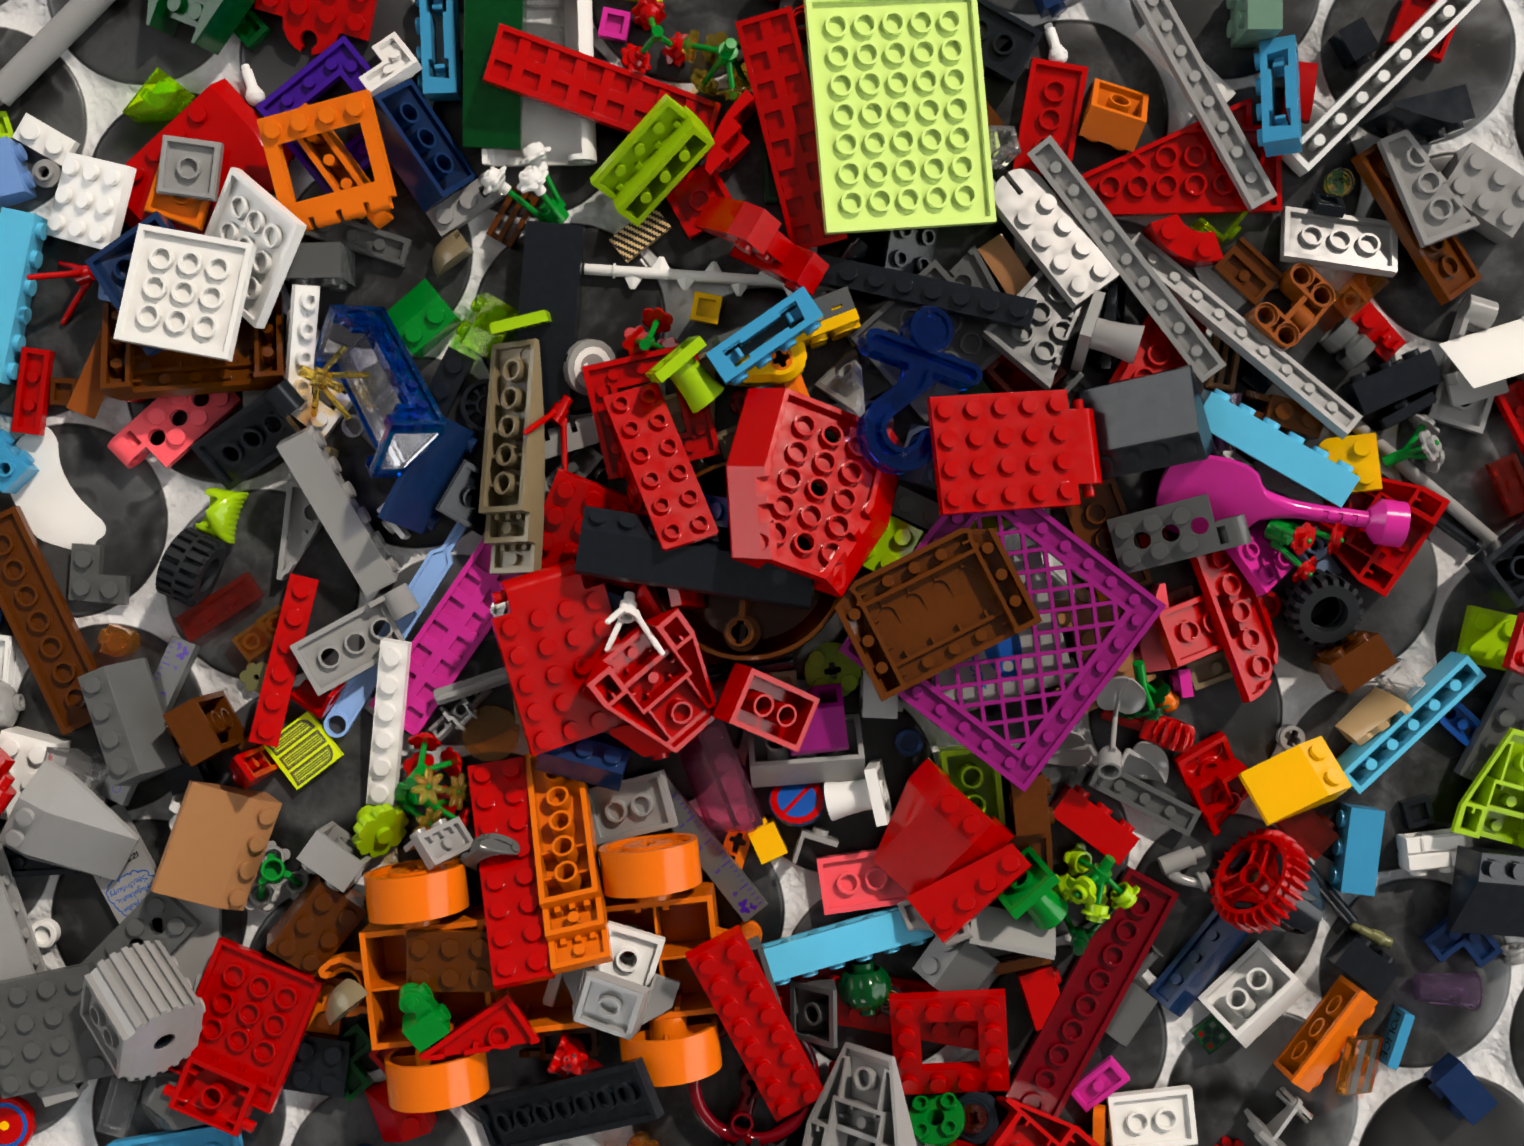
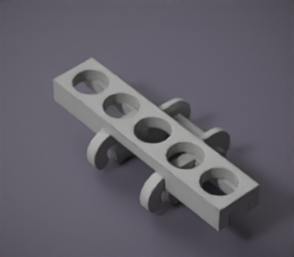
M491 688L482 691L480 694H473L476 697L473 701L469 699L473 695L461 698L462 700L450 711L441 705L439 709L443 711V715L429 728V731L437 737L438 741H442L454 728L465 731L464 725L473 717L475 719L479 718L477 715L478 711L475 708L494 690ZM463 705L466 712L463 715H459L458 708ZM445 725V728L438 734V727Z

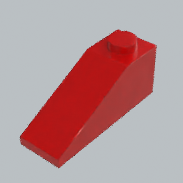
M263 745L233 757L229 768L232 771L231 776L235 783L247 790L278 770L279 766Z

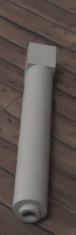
M70 0L0 70V106L6 104L10 107L116 0Z

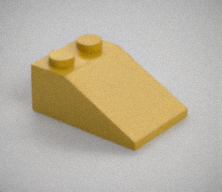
M1322 736L1298 744L1238 774L1266 826L1333 801L1352 787Z

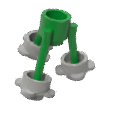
M271 840L268 842L260 864L262 877L259 879L258 884H253L245 909L248 911L263 909L265 912L273 909L272 895L275 892V888L271 884L280 883L285 878L284 886L291 892L290 898L295 901L311 881L310 873L303 868L292 873L286 870L284 861L290 858L291 853L289 849H282L277 846L275 841Z

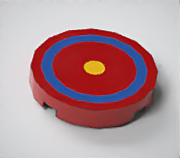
M0 1096V1146H24L32 1139L36 1131L34 1109L25 1099L19 1096L2 1099Z

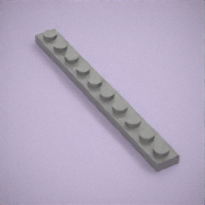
M1132 0L1248 211L1250 212L1277 196L1275 189L1171 1Z
M1049 135L1027 153L1028 157L1099 250L1119 273V276L1188 365H1192L1193 372L1201 383L1225 367L1226 363L1052 136Z
M1139 232L1131 240L1187 312L1343 440L1363 416L1144 235Z

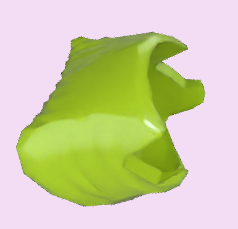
M219 488L206 489L204 494L210 496L209 508L205 511L206 516L200 523H195V528L202 533L233 545L236 538L235 530H237L236 525L238 524L239 514L249 493Z

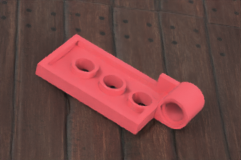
M235 392L208 394V403L199 407L194 403L196 395L157 398L110 440L107 448L128 469L140 464L149 455L150 451L169 469L192 449L190 446L212 431L241 405L243 400ZM179 411L186 412L187 421L181 426L174 425L172 420L174 414ZM156 431H164L166 438L161 445H153L151 442V436Z

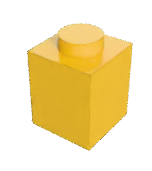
M766 816L750 823L752 827L748 828L747 834L761 864H765L788 853L787 846L773 817L767 820Z

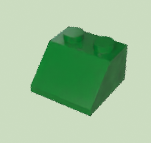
M426 278L383 314V317L394 333L411 353L420 359L463 323Z

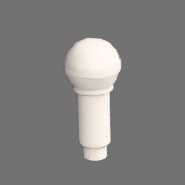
M1051 22L1044 25V33L1050 48L1048 59L1065 63L1068 59V52L1060 44L1055 27H1053Z
M249 64L241 65V73L247 88L245 99L249 105L256 107L266 96L257 85L253 70Z

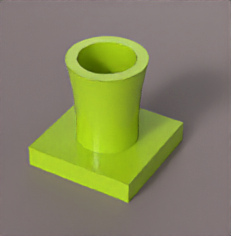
M691 336L685 339L645 373L652 383H663L667 378H670L685 398L693 414L706 407L724 390V387L694 357L707 345L700 336Z

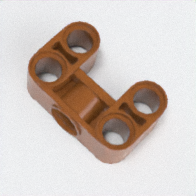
M1307 263L1295 264L1282 273V278L1278 280L1279 289L1292 301L1290 304L1292 307L1285 315L1272 303L1263 302L1251 309L1243 317L1283 351L1296 345L1317 324L1319 318L1335 301L1336 294L1333 287ZM1293 275L1297 277L1299 283L1294 280ZM1314 295L1318 297L1320 303L1315 300ZM1257 314L1262 316L1264 323L1260 322ZM1278 334L1283 336L1285 343L1279 339Z

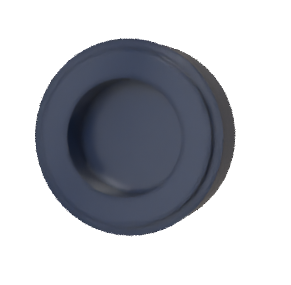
M907 727L897 732L894 744L900 754L912 757L921 751L923 738L916 729Z

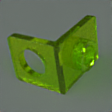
M1244 210L1238 214L1222 234L1202 217L1196 220L1192 227L1196 231L1203 233L1207 232L1205 229L1209 232L1214 231L1218 243L1221 244L1226 238L1232 240L1242 228L1239 223L1248 212Z

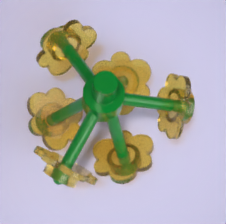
M691 30L689 36H685L682 45V51L686 54V61L693 63L696 52L699 50L702 55L707 57V61L710 64H714L709 71L694 69L692 71L693 74L690 76L691 82L701 93H709L712 96H725V100L735 102L746 89L748 91L751 89L746 65L743 63L740 66L737 60L738 50L741 49L739 37L736 42L735 39L728 38L725 32L719 31L715 35L712 33L707 34L706 42L699 44V31ZM722 65L727 68V85L729 89L718 91L719 83L713 79V76Z

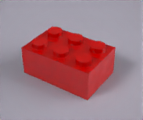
M735 662L713 717L780 746L799 752L820 698L752 667Z

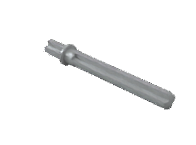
M505 667L437 688L433 691L436 703L442 705L507 684L509 681Z

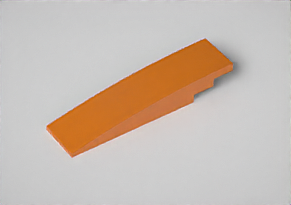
M524 754L539 905L543 912L545 938L548 941L551 971L556 975L612 962L613 957L587 783L536 770L537 755Z

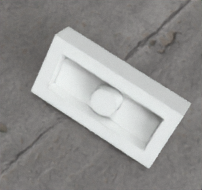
M25 113L12 138L61 166L64 162L66 151L76 153L80 146L78 142L28 113Z

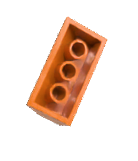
M1340 974L1273 1064L1293 1084L1309 1093L1312 1088L1317 1087L1321 1083L1323 1074L1328 1067L1337 1062L1344 1046L1356 1037L1357 1029L1364 1020L1369 1019L1373 1015L1378 1002Z

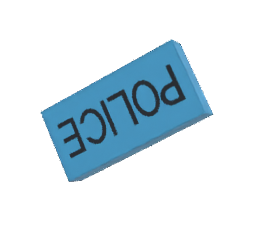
M1396 1005L1393 1007L1376 1057L1384 1065L1395 1070L1399 1067L1415 1019L1413 1014Z

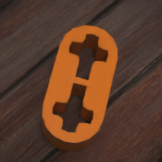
M735 826L728 830L723 846L730 855L735 856V862L742 869L751 840L746 828ZM737 833H741L742 839L746 842L745 844L740 843L737 851L732 850L734 841L730 837H736Z

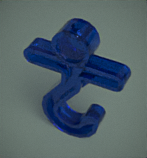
M923 307L909 316L900 328V336L879 328H872L859 337L857 341L858 350L862 355L901 369L897 383L865 406V413L857 421L856 438L861 453L873 467L884 473L902 475L923 467L933 458L930 428H925L915 433L907 447H899L890 440L887 433V424L892 416L927 391L936 382L960 391H966L978 385L982 380V371L978 365L942 352V350L950 345L954 337V326L949 315L939 307Z

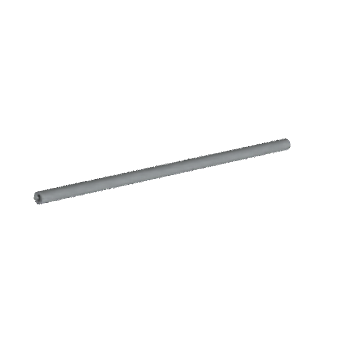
M1362 420L1351 430L1355 435L1375 433ZM1376 433L1378 454L1381 457L1397 451ZM1408 459L1392 465L1413 484L1425 486L1450 500L1451 502L1445 511L1486 546L1499 537Z

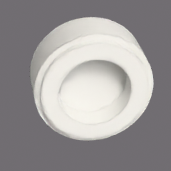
M44 918L32 925L39 948H48L54 945L61 936L60 926L53 919Z

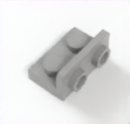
M459 816L449 821L446 818H442L435 822L429 830L422 827L409 836L411 841L403 849L406 853L416 849L428 870H431L461 856L462 853L469 852L473 838Z

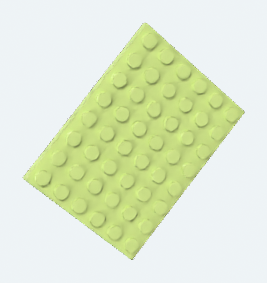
M803 0L825 235L984 225L997 222L977 0Z

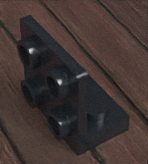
M939 228L871 232L869 247L872 250L868 254L870 257L866 259V264L918 275L934 259Z

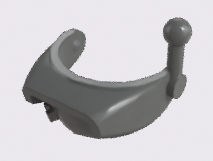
M497 833L481 834L473 840L470 851L461 854L460 861L470 869L480 872L479 862L481 860L497 855L515 856L519 854L520 846L518 842L505 835Z

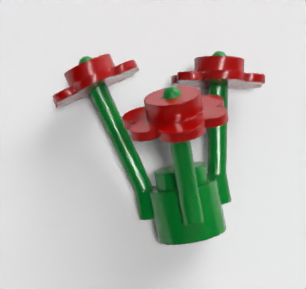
M1272 519L1264 533V537L1271 540L1270 547L1278 550L1298 568L1292 576L1294 583L1300 579L1305 581L1312 577L1318 560L1313 556L1308 561L1302 563L1283 547V544L1289 545L1291 543L1294 553L1302 555L1306 549L1313 545L1316 536L1329 540L1327 554L1331 555L1334 547L1339 549L1341 543L1344 542V532L1340 531L1341 525L1338 522L1330 534L1316 530L1308 522L1301 526L1289 520Z

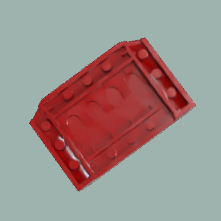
M225 78L208 86L125 164L137 169L124 222L130 228H133L151 215V213L144 211L160 162L163 135L224 144L218 198L230 167L240 168L269 194H275L256 120L262 117ZM283 143L282 147L287 167L289 168L291 160H294L295 155ZM217 202L211 203L203 231L174 221L172 223L179 231L204 235Z

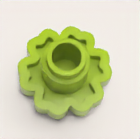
M389 803L377 806L366 805L356 815L357 823L353 827L356 834L352 837L351 841L361 855L369 854L372 858L385 855L390 850V847L400 844L402 838L407 833L404 827L408 824L409 819L399 806L392 807Z

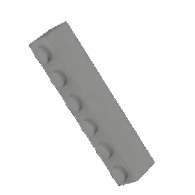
M311 425L281 440L276 448L365 596H368L396 582L400 567L393 555L388 556L384 546H386V543L379 531L374 532L369 523L371 517L364 506L360 507L354 497L357 494L354 487L349 481L345 482L339 473L342 471L338 460L335 456L330 457L326 451L325 446H327L324 436L319 430L315 431Z

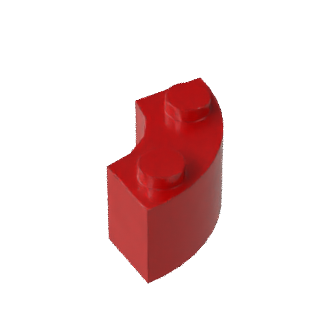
M1178 213L1151 222L1142 229L1148 240L1180 266L1191 268L1207 267L1223 259L1215 232L1203 233L1192 230L1182 222Z

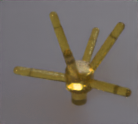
M341 346L323 368L316 367L313 370L304 365H301L297 375L310 380L309 385L314 387L311 410L313 417L317 416L319 393L321 390L347 420L351 419V415L328 390V387L338 393L342 391L353 393L354 390L331 379L369 378L370 373L328 371L346 351V346Z

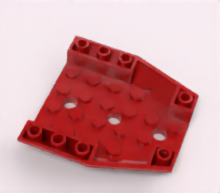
M748 388L725 467L731 559L758 569L765 563H770L814 579L813 589L841 598L889 524L906 451L894 431L788 388ZM825 430H830L836 435V443H831L825 438ZM811 483H818L822 486L823 496L813 493ZM799 536L805 537L809 541V550H803L798 546L797 538Z

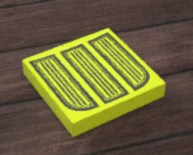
M309 711L282 730L278 748L263 745L296 790L303 787L344 755L331 736L325 732L324 727L314 714Z

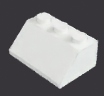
M1258 940L1214 981L1198 999L1246 1049L1294 1004L1307 989L1299 978Z

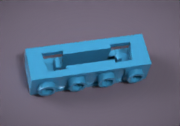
M415 0L416 7H419L420 17L415 19L417 35H420L421 46H417L416 53L417 60L422 64L423 68L422 75H418V88L428 102L463 101L459 0ZM432 10H434L436 16H443L444 59L448 62L449 70H447L445 64H437L436 21L432 16Z
M1293 34L1259 41V53H1254L1256 71L1260 70V78L1255 79L1256 95L1261 96V103L1256 104L1257 121H1262V129H1257L1258 147H1264L1266 157L1302 152L1299 58L1296 36ZM1272 69H1274L1275 78L1285 77L1286 111L1291 125L1287 123L1286 114L1278 116L1275 114V87Z
M802 286L706 353V358L726 386L730 383L736 386L749 377L746 372L755 366L761 369L773 360L771 357L773 353L779 349L785 352L797 343L795 338L805 332L808 336L822 326L820 321L824 315L805 287ZM794 305L796 306L791 312L786 313L784 318L790 326L801 318L803 321L792 329L789 327L785 328L749 353V358L737 367L734 365L745 358L739 347L729 355H725V353L738 344L742 347L780 321V317L784 312Z

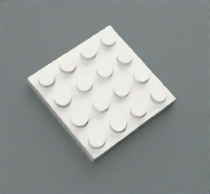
M230 167L204 235L252 243L257 247L242 317L254 328L265 329L307 225L243 170Z
M139 223L113 339L232 362L257 247L252 243Z

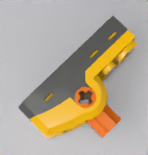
M843 287L813 299L824 315L820 321L822 326L808 336L805 332L795 338L797 343L789 350L782 352L779 349L771 355L773 360L761 369H758L757 366L746 372L749 377L736 386L760 387L772 383L775 388H788L810 397L802 378L807 359L806 346L810 345L811 349L825 345L829 337L835 341L851 335L855 330L861 328L860 318L848 287ZM796 306L784 312L780 317V321L742 347L738 344L725 353V355H729L739 347L745 358L734 365L737 367L749 358V353L785 328L789 327L792 329L803 321L801 318L790 326L784 318L786 317L785 314L791 312ZM745 326L711 339L713 348ZM780 357L782 361L786 360L785 367H781L779 363L776 364V358Z

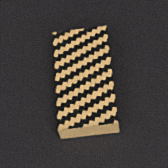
M655 208L638 227L630 222L612 236L609 241L626 263H629L672 228L659 210Z

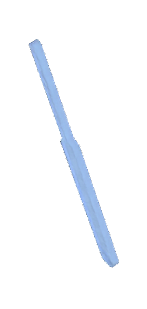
M458 522L442 547L430 550L408 585L420 608L395 621L405 641L454 564L452 552L467 527ZM385 622L377 636L385 637L389 634L390 625L388 622ZM378 664L352 677L348 681L324 720V730L329 736L339 738L350 731L376 689ZM333 716H340L345 720L346 727L342 733L337 734L330 729L329 721Z

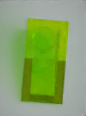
M157 67L122 112L137 123L170 120L181 113L195 96Z

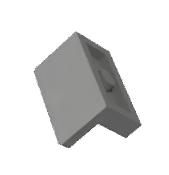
M1460 370L1443 375L1452 407L1476 402L1509 391L1506 379L1473 388Z

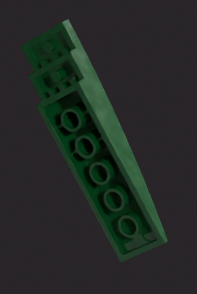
M464 0L463 148L521 151L523 96L483 83L482 81L499 23L526 32L527 0Z

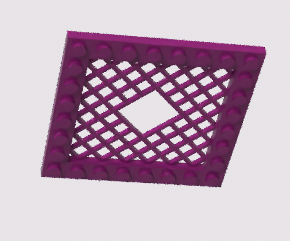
M1042 509L939 516L913 552L960 528H969L975 520L977 529H982L981 517L996 516L998 532L996 533L1005 550L1004 535L1019 533L1021 550L1008 551L1007 554L1008 556L1022 554L1024 570L1017 571L1018 575H1025L1026 590L1032 601V594L1048 593L1050 609L1037 611L1039 615L1050 613L1052 629L1037 631L1036 625L1031 627L1034 644L1033 653L978 660V654L973 656V661L960 662L948 668H954L956 684L940 686L939 674L934 675L935 686L924 680L897 695L1025 792L1166 605ZM1002 518L1013 525L1016 530L1003 531ZM1025 536L1040 547L1026 549ZM1042 551L1044 568L1029 570L1027 553ZM1048 553L1063 565L1050 567ZM1065 569L1067 585L1052 587L1050 571ZM1071 571L1086 583L1073 584ZM1045 572L1047 588L1032 590L1030 574ZM1088 587L1090 603L1075 605L1073 589ZM1094 589L1109 601L1096 602ZM1068 590L1070 606L1055 608L1053 592ZM1111 605L1113 621L1098 623L1096 607ZM1117 607L1122 610V612H1121V614H1120L1119 616H1118ZM1091 608L1093 624L1078 625L1076 609ZM1071 610L1072 626L1057 628L1056 612ZM1111 626L1100 640L1099 627ZM1093 628L1095 644L1081 646L1079 630ZM1073 631L1075 647L1060 649L1058 633ZM1053 634L1055 650L1040 652L1038 636ZM847 637L838 650L865 670L849 637ZM1093 649L1083 662L1081 651ZM1076 651L1078 667L1063 669L1061 653ZM1055 654L1057 670L1042 672L1040 656ZM1035 657L1037 673L1022 675L1020 659ZM1015 660L1017 676L1002 678L1000 662ZM994 663L996 679L981 680L979 665ZM974 665L976 681L960 683L959 667ZM1075 673L1065 686L1064 674ZM1058 675L1060 691L1045 693L1043 677ZM1038 678L1040 693L1025 695L1023 680ZM1017 680L1019 696L1004 698L1002 682ZM997 683L999 699L984 701L982 685ZM977 686L979 702L963 704L961 688ZM956 689L958 704L942 691ZM1058 696L1047 710L1046 697ZM1040 698L1042 714L1027 716L1025 700ZM1020 701L1022 717L1007 719L1005 703ZM1000 704L1002 719L986 722L984 706ZM979 707L981 721L966 711L965 708ZM1040 719L1029 733L1028 721ZM1023 721L1025 737L1009 739L1008 723ZM1002 724L1004 739L987 726ZM1015 743H1022L1018 749L1011 745Z

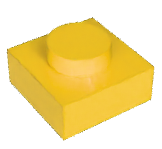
M695 291L690 321L718 326L723 296Z

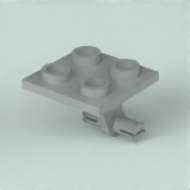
M1280 1087L1279 1089L1282 1093L1277 1090L1276 1096L1286 1104V1107L1267 1125L1250 1109L1246 1108L1244 1110L1245 1115L1249 1119L1247 1126L1255 1133L1254 1137L1262 1146H1287L1278 1137L1295 1114L1304 1123L1309 1122L1306 1116L1310 1120L1313 1118V1114L1303 1106V1101L1297 1096L1294 1097L1285 1087Z

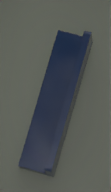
M1213 910L1148 992L1169 1011L1181 1017L1249 933L1234 928Z

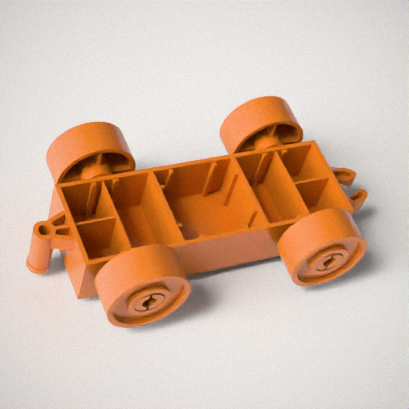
M657 833L606 843L598 848L607 920L623 925L634 924L646 932L665 937V943L655 973L680 981L671 1009L643 1024L631 1040L619 1037L621 1062L642 1057L654 1087L681 1085L709 1077L722 1067L718 1020L716 1016L712 1015L716 1011L690 966L685 952L729 929L719 927L714 882H702L698 836L690 833ZM454 858L431 870H428L422 859L394 863L370 870L363 875L368 920L370 923L359 932L361 953L342 952L336 954L319 968L318 974L321 978L328 979L335 977L341 972H350L356 976L359 984L368 992L366 998L357 1008L345 1017L357 1016L360 1013L368 1014L372 1050L397 1048L384 1058L389 1106L393 1110L405 1113H426L451 1109L475 1101L485 1095L490 1089L486 1052L465 1056L464 1054L446 1056L445 1059L422 1061L419 1057L420 1052L402 1033V1016L407 1013L402 1012L399 1008V991L406 984V932L409 929H486L484 905L469 907L466 867L460 861V858ZM753 920L741 922L739 926L746 940L755 936H759L760 941L762 940V929L757 922ZM626 951L624 953L632 954L633 952ZM549 980L497 989L496 992H433V998L438 1004L443 1003L451 1014L450 1031L507 992L512 996L536 1033L589 1027L573 1021V999L565 981H563L558 1000L553 1007L544 1005L542 1002ZM328 997L322 1003V1008L327 1011Z

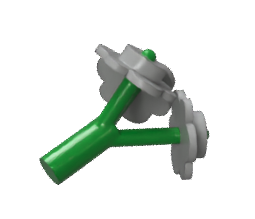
M1414 414L1408 418L1413 428L1416 429L1413 436L1404 448L1381 457V461L1384 467L1387 468L1408 458L1423 459L1424 464H1426V472L1437 473L1445 459L1442 444L1436 436L1440 433V429L1434 426L1436 422L1431 417L1425 414ZM1420 438L1422 445L1412 448L1417 439Z

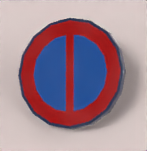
M819 783L773 786L770 791L769 805L772 814L778 821L787 826L801 827L811 824L820 817L825 807V795Z

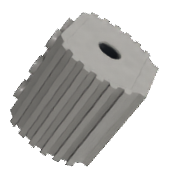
M147 940L141 945L137 942L132 944L130 948L125 946L121 948L120 952L109 954V958L105 961L103 959L100 960L91 973L84 975L79 1014L118 1079L125 1076L128 1081H134L135 1078L144 1080L146 1076L154 1077L160 1071L164 1073L168 1071L170 1066L175 1067L178 1065L181 1059H187L191 1056V1052L198 1046L200 1032H202L203 1014L206 1011L204 1001L201 997L195 995L189 978L182 975L176 958L173 955H169L160 940H154L152 944Z

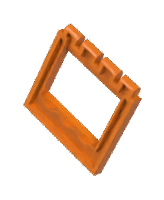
M365 89L256 119L277 200L307 225L305 232L314 230L313 219L317 228L341 223L340 212H342L345 221L368 216L367 204H369L373 214L394 208L392 198L397 197L371 91ZM360 123L375 181L296 202L282 144Z

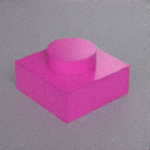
M603 6L598 37L627 44L632 13Z
M1180 666L1171 669L1172 675L1169 676L1171 690L1181 698L1194 697L1190 668Z

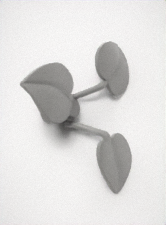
M1127 676L1111 678L1096 698L1097 704L1101 709L1113 710L1110 745L1104 746L1097 756L1090 744L1085 745V739L1081 734L1071 731L1047 762L1048 764L1060 766H1080L1090 761L1092 756L1093 765H1098L1099 776L1106 780L1117 779L1121 776L1122 771L1135 778L1166 783L1169 774L1168 758L1160 746L1152 742L1141 741L1135 744L1133 749L1126 748L1123 754L1116 747L1118 713H1136L1142 710L1146 703L1144 688L1136 680Z

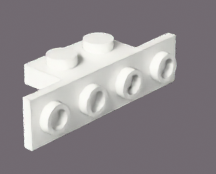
M292 284L291 306L287 309L284 348L285 378L288 379L304 400H311L320 286Z

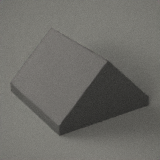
M834 979L791 980L790 1024L799 1040L832 1049L838 1048L837 988Z

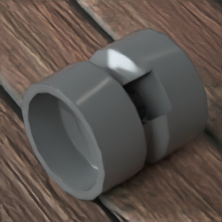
M1348 316L1337 322L1319 340V344L1329 354L1335 353L1337 355L1336 361L1346 371L1353 369L1361 363L1376 347V344L1366 334H1358L1359 327Z

